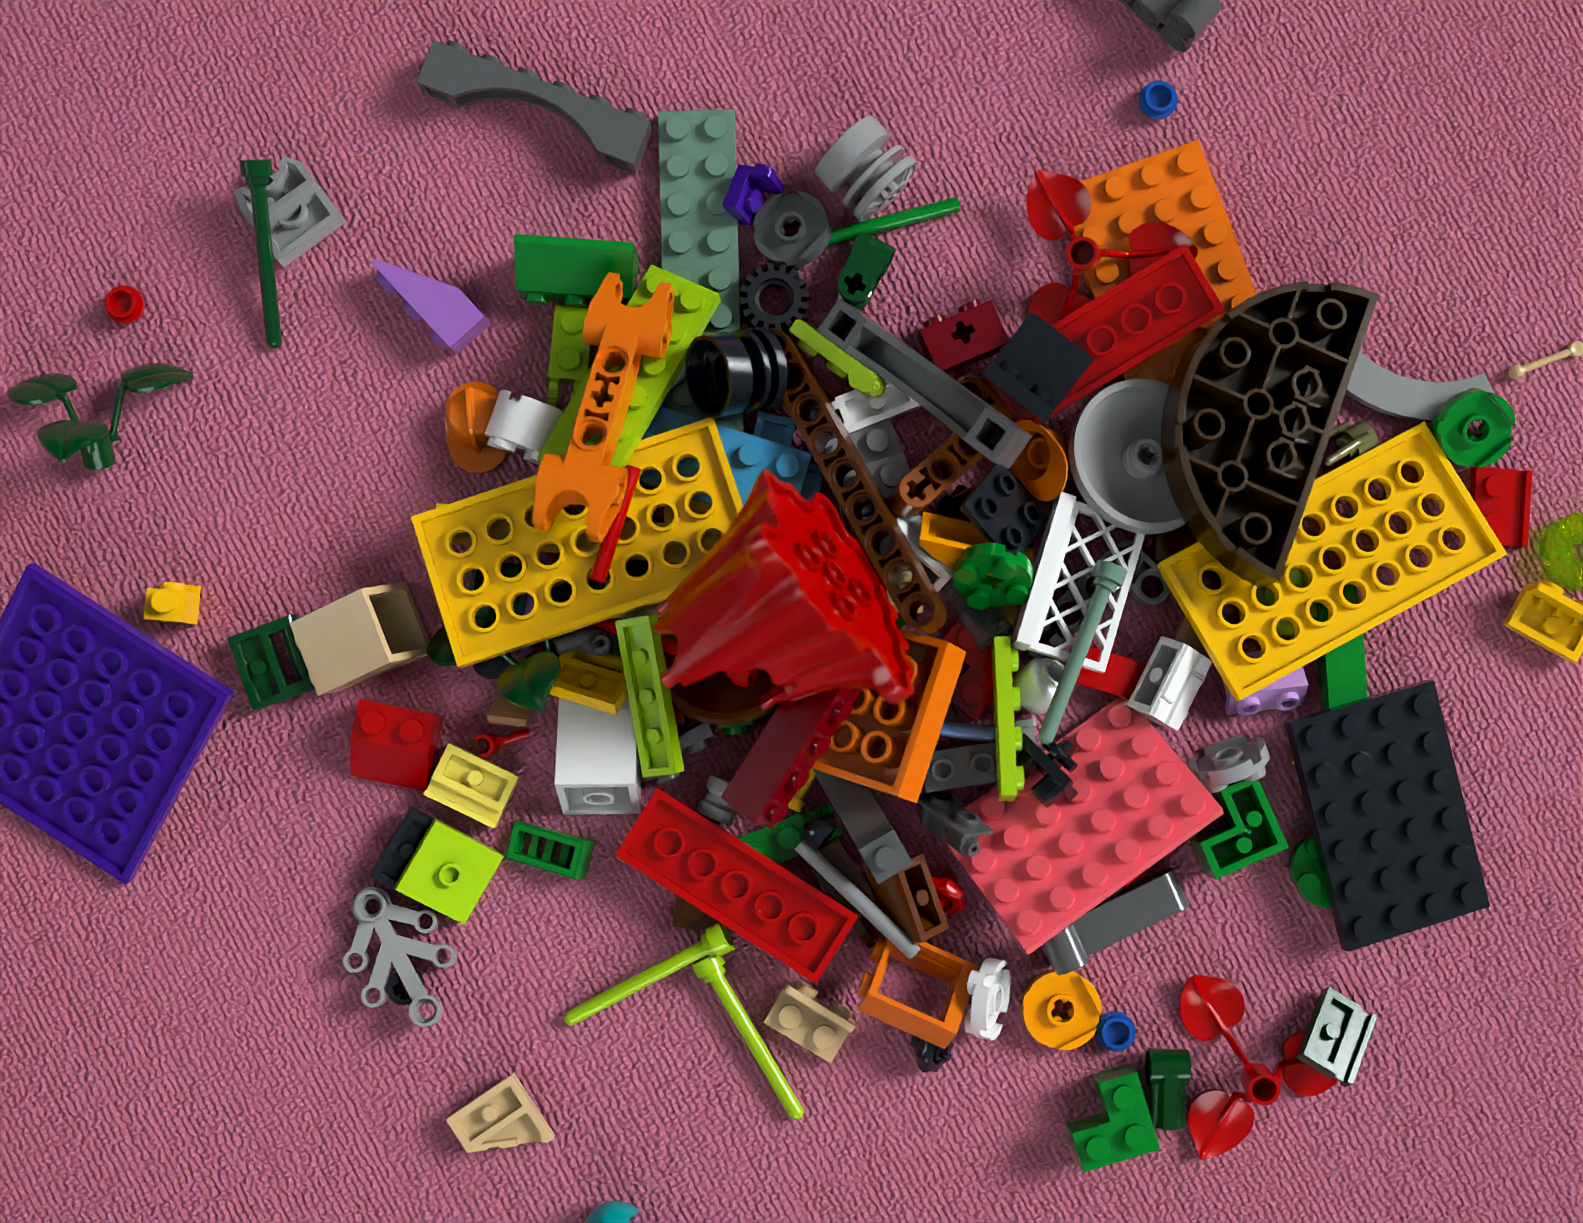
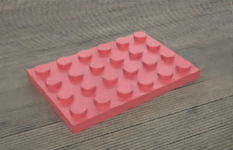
M1118 697L1056 742L1058 744L1063 740H1069L1075 745V752L1071 758L1078 764L1077 768L1069 773L1063 766L1061 767L1073 780L1072 787L1078 792V795L1070 802L1063 796L1060 800L1046 808L1030 789L1044 777L1036 770L1024 781V790H1017L1018 796L1014 801H998L996 785L965 808L979 815L980 820L994 830L993 834L980 835L978 842L980 850L975 856H962L957 850L946 843L1028 955L1224 814L1219 803L1142 713L1126 706L1129 699Z

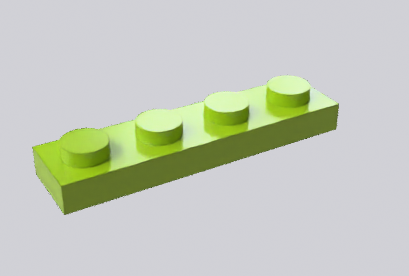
M657 614L615 621L643 778L677 774L684 771L671 691L660 679V675L667 671L661 635L653 627L658 621Z
M1010 636L994 637L991 644L998 801H1014L1018 796L1017 790H1024L1023 766H1016V750H1022L1021 726H1014V711H1020V689L1012 685V672H1018L1019 659L1018 649L1011 648Z

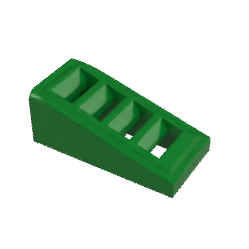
M515 820L505 858L575 880L582 879L587 875L595 841ZM531 833L533 835L528 854H524L522 850L526 835ZM544 837L547 838L543 856L539 858L538 853L542 838ZM558 842L563 843L558 862H554ZM573 847H575L574 854H573V858H572V862H571V866H569V861H570V858H571L572 850H573Z

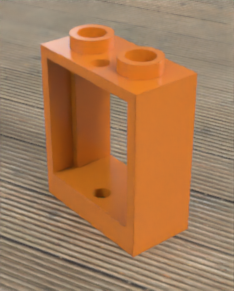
M878 938L869 957V960L875 962L872 972L865 971L857 989V993L862 995L857 1010L945 1049L957 1035L970 996L967 991L969 975L972 970L978 971L979 966L926 942L916 943L921 949L909 960L890 940ZM890 957L950 984L938 1020L877 993Z

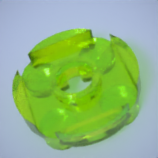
M1583 513L1568 514L1552 522L1545 529L1539 543V556H1543V563L1547 568L1544 570L1547 576L1557 585L1570 590L1583 589V558L1580 561L1576 560L1577 552L1572 549L1573 544L1579 545L1583 543Z

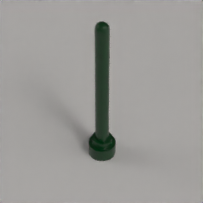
M271 159L239 161L240 175L245 177V184L250 185L266 343L270 348L276 349L282 344L266 191V184H270L269 176L273 175Z

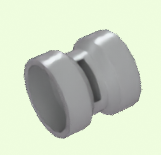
M710 774L706 784L709 792L704 799L700 800L696 811L714 820L733 825L737 815L734 810L735 808L720 798L730 781Z

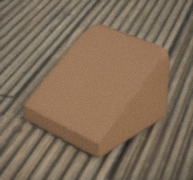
M497 694L490 708L487 721L493 724L529 727L532 726L533 711L515 706L503 699L500 694Z

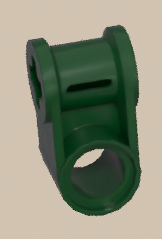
M861 231L851 248L847 262L839 276L837 298L859 310L865 308L880 279L882 280L886 274L896 248ZM855 284L861 286V291L857 290L854 295L848 293V288H853Z

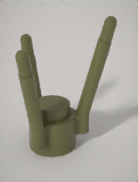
M1363 420L1352 426L1349 422L1345 421L1333 428L1330 438L1339 436L1336 439L1338 450L1327 457L1324 463L1331 465L1343 457L1349 459L1347 461L1349 462L1377 447L1378 438L1374 429Z

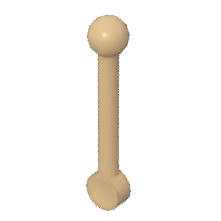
M1576 341L1560 352L1522 366L1519 364L1512 365L1508 371L1509 376L1513 379H1520L1528 371L1568 356L1573 358L1583 355V343Z

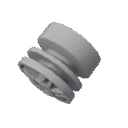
M871 115L861 119L845 132L827 151L815 169V176L832 193H836L848 185L851 186L843 199V205L846 208H851L858 203L853 215L860 222L867 220L876 212L887 207L903 191L907 181L918 167V162L912 156H907L900 160L905 152V148L902 145H896L886 152L882 151L890 138V133Z

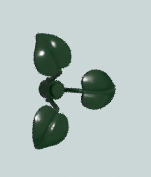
M147 363L124 371L120 375L123 383L118 386L110 430L101 421H82L78 419L72 403L66 394L77 388V382L68 375L60 373L37 375L9 388L7 395L11 401L23 405L42 404L55 398L62 401L70 420H60L41 427L37 431L39 443L62 464H65L76 452L81 451L83 466L90 470H100L111 467L116 462L112 442L119 440L118 426L125 393L129 390L134 393L154 391L184 380H194V375L180 367L165 363Z
M589 582V586L596 590V584ZM565 583L551 589V598L558 603L567 601L572 595L570 583ZM475 615L476 625L479 628H487V621L483 617ZM444 625L431 639L426 654L437 665L454 666L457 664ZM550 639L543 641L545 652L530 653L520 663L508 653L500 655L511 665L501 673L497 680V691L503 699L524 709L544 712L548 697L553 696L549 693L561 669L560 660L552 650Z

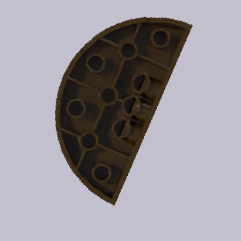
M1298 282L1263 291L1230 310L1208 328L1189 348L1171 380L1161 420V452L1167 483L1174 502L1183 520L1202 546L1225 568L1259 588L1276 583L1281 579L1379 294L1360 287L1330 282L1329 284Z

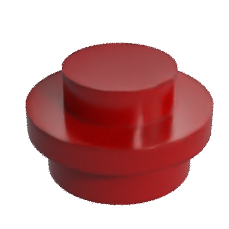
M121 285L113 288L107 294L105 310L108 316L115 322L131 324L139 320L143 315L145 300L137 289L128 285Z

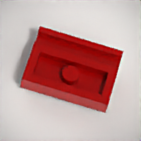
M1475 466L1471 468L1470 495L1503 547H1516L1520 549L1527 548L1533 471L1496 467L1477 468Z

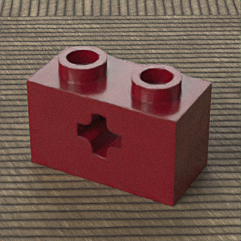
M976 299L958 308L959 313L945 319L944 314H940L923 322L924 328L919 330L917 338L926 359L949 374L1001 352L1009 339L992 300L981 304L980 300ZM957 329L962 334L969 332L970 335L966 344L961 339H953Z

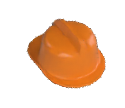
M473 381L460 385L450 394L446 401L444 412L447 446L451 458L460 468L471 473L480 474L495 469L502 463L506 452L488 446L489 437L484 435L499 396V392L485 382Z
M1020 420L1015 424L1032 435V437L1009 470L1020 480L1031 495L1039 501L1049 502L1061 494L1067 481L1068 463L1065 441L1058 432L1051 428L1043 427L1033 420Z

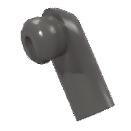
M592 626L552 638L554 647L559 655L574 649H580L591 655L603 656L611 648L609 635Z

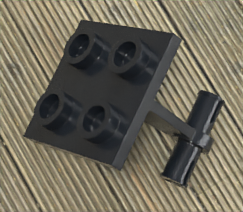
M996 463L993 464L978 484L970 488L964 485L956 486L951 495L942 498L938 505L939 509L935 513L950 518L967 517L988 543L1006 545L1005 552L1012 553L1017 556V550L1021 553L1025 551L1048 520L1009 470Z

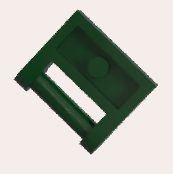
M296 614L276 619L227 638L253 711H259L302 694L315 691L289 624L298 619ZM278 633L283 634L299 682L291 685L288 683L272 638L273 635Z

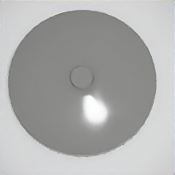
M1125 380L1102 390L1083 407L1073 424L1069 439L1070 469L1074 482L1084 500L1107 522L1126 531L1140 534L1165 533L1186 524L1172 497L1162 461L1161 420L1169 385L1156 380Z

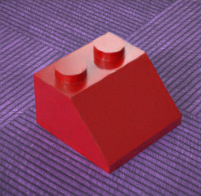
M359 699L350 737V775L425 792L430 783L445 716L370 699Z

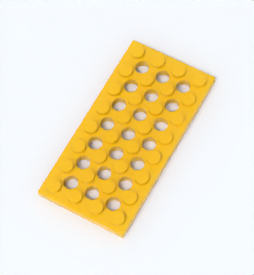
M709 417L640 440L627 465L641 469L626 519L632 520L636 524V532L630 539H619L609 569L610 582L602 590L592 589L588 582L601 543H598L597 547L591 552H581L577 549L576 545L578 537L587 530V507L578 515H570L565 512V508L561 509L548 532L536 530V528L528 525L527 515L534 508L535 479L537 475L411 516L457 667L461 669L666 600L709 552L702 547L704 535L710 531H717L724 535L743 507L714 418ZM684 458H694L700 464L698 472L692 477H683L677 472L678 463ZM647 470H656L662 476L660 485L653 490H646L640 486V477ZM698 494H705L712 500V506L705 514H695L689 508L691 499ZM659 507H668L674 512L672 523L666 527H658L652 522V514ZM497 520H505L510 525V532L503 540H493L489 535L490 526ZM461 532L469 533L472 537L470 549L464 553L454 552L451 545L454 536ZM548 544L556 545L560 549V557L552 565H544L539 560L540 550ZM671 544L683 545L687 552L684 561L676 565L666 562L664 559L666 548ZM635 556L644 557L648 561V570L641 577H632L626 571L628 561ZM509 557H517L522 562L521 572L513 578L504 577L501 572L503 561ZM473 569L482 571L484 575L482 586L477 590H467L463 584L465 574ZM561 581L570 583L572 586L571 597L563 603L553 601L551 598L552 587ZM521 594H529L534 599V607L527 615H517L513 610V602ZM482 607H492L496 613L495 622L488 628H479L475 622V615Z
M1422 422L1315 479L1281 579L1276 583L1266 586L1274 593L1275 601L1273 605L1264 606L1256 599L1257 586L1243 580L1225 568L1200 542L1159 562L1157 567L1237 703L1506 556L1507 553L1448 458L1441 450L1425 422ZM1403 465H1410L1417 470L1419 476L1417 483L1407 482L1402 477L1401 467ZM1376 482L1384 487L1386 491L1385 500H1375L1370 496L1368 492L1369 483ZM1423 498H1431L1438 504L1439 513L1437 516L1427 515L1423 511L1421 505ZM1337 500H1345L1352 505V518H1343L1336 512L1335 503ZM1396 515L1405 521L1407 527L1405 534H1397L1391 530L1389 526L1390 516ZM1310 517L1318 521L1321 528L1318 536L1308 535L1303 530V518ZM1444 531H1451L1458 536L1460 541L1458 550L1449 549L1444 545L1442 540ZM1358 533H1365L1372 538L1374 548L1371 552L1359 549L1356 544V535ZM1411 549H1419L1424 552L1427 557V564L1424 568H1419L1412 564L1409 558ZM1324 551H1333L1340 557L1341 566L1338 570H1332L1325 566L1322 559ZM1378 567H1387L1393 572V585L1386 586L1379 582L1376 576ZM1296 568L1305 572L1308 578L1306 587L1299 588L1291 583L1289 579L1291 569ZM1204 571H1214L1219 575L1221 579L1219 589L1210 590L1204 586L1202 582V573ZM1351 584L1360 590V603L1353 604L1345 599L1343 595L1345 585ZM1319 602L1327 608L1328 619L1326 622H1318L1312 618L1310 614L1311 603ZM1231 604L1240 610V623L1230 624L1225 621L1222 616L1224 605ZM1285 620L1293 625L1295 629L1293 640H1284L1277 634L1276 625L1278 621ZM1251 638L1260 644L1262 652L1259 658L1253 659L1245 655L1242 649L1244 639Z

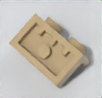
M787 980L763 1023L831 1064L849 1032L852 1033L856 1026L855 1020L850 1018L853 1012L837 1001L832 1000L830 1005L820 1000L816 997L819 991L802 980H798L796 984Z

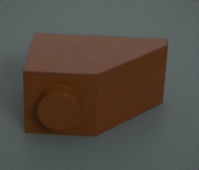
M923 853L909 856L913 862L912 865L879 884L871 871H866L878 908L916 943H922L949 929Z

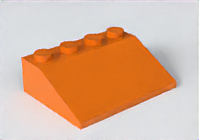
M900 629L899 632L906 639L910 647L905 652V655L914 672V677L911 678L913 694L899 704H891L876 689H862L853 703L851 714L845 721L840 723L831 737V744L828 750L818 757L812 769L917 803L966 651L950 642Z

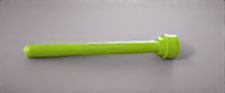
M720 922L713 924L705 929L706 933L701 935V940L568 1010L564 1014V1022L569 1026L576 1025L706 955L713 957L717 954L721 957L733 951L735 944L729 930Z
M717 954L713 957L706 955L691 963V967L698 979L703 978L705 983H711L789 1117L793 1120L801 1119L804 1114L801 1104L724 976L726 970L723 966L725 964L723 957H719Z

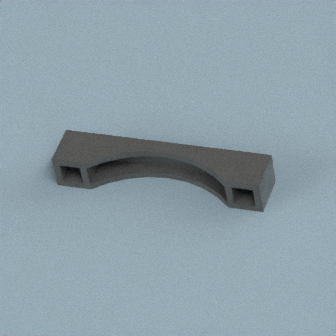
M433 40L417 80V84L424 95L458 108L477 102L493 100L521 101L540 106L559 115L574 126L590 143L601 162L635 175L637 174L653 133L650 121L646 120L647 116L640 111L632 108H626L625 111L611 107V103L598 95L590 94L589 98L575 93V89L566 83L554 81L553 84L539 80V75L529 69L519 67L515 71L505 67L504 63L494 56L483 54L482 57L470 54L466 47L457 42L448 40L444 44Z
M837 300L818 328L817 332L915 400L993 463L1009 469L1031 439L1032 435L866 314L843 300Z

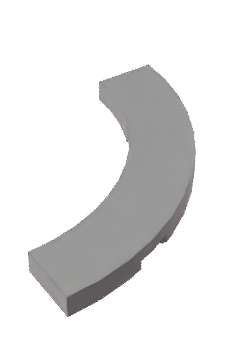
M1359 352L1345 394L1378 412L1401 419L1424 422L1433 421V418L1439 414L1443 405L1460 392L1470 388L1494 392L1485 373L1457 381H1421L1386 370Z

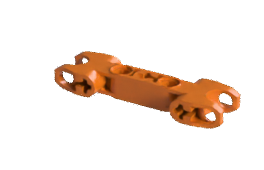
M609 272L591 300L583 327V341L587 345L598 346L599 348L578 411L566 456L547 452L541 460L535 479V499L532 523L536 530L548 532L561 509L571 504H581L588 508L586 534L590 537L589 541L601 543L620 511L627 487L628 472L626 468L611 465L620 438L643 355L662 359L668 349L672 335V313L675 295L671 283L661 282L656 287L649 302L644 305L628 307L621 304L623 283L620 280V274ZM614 366H624L619 372H608ZM591 438H602L597 445H586Z

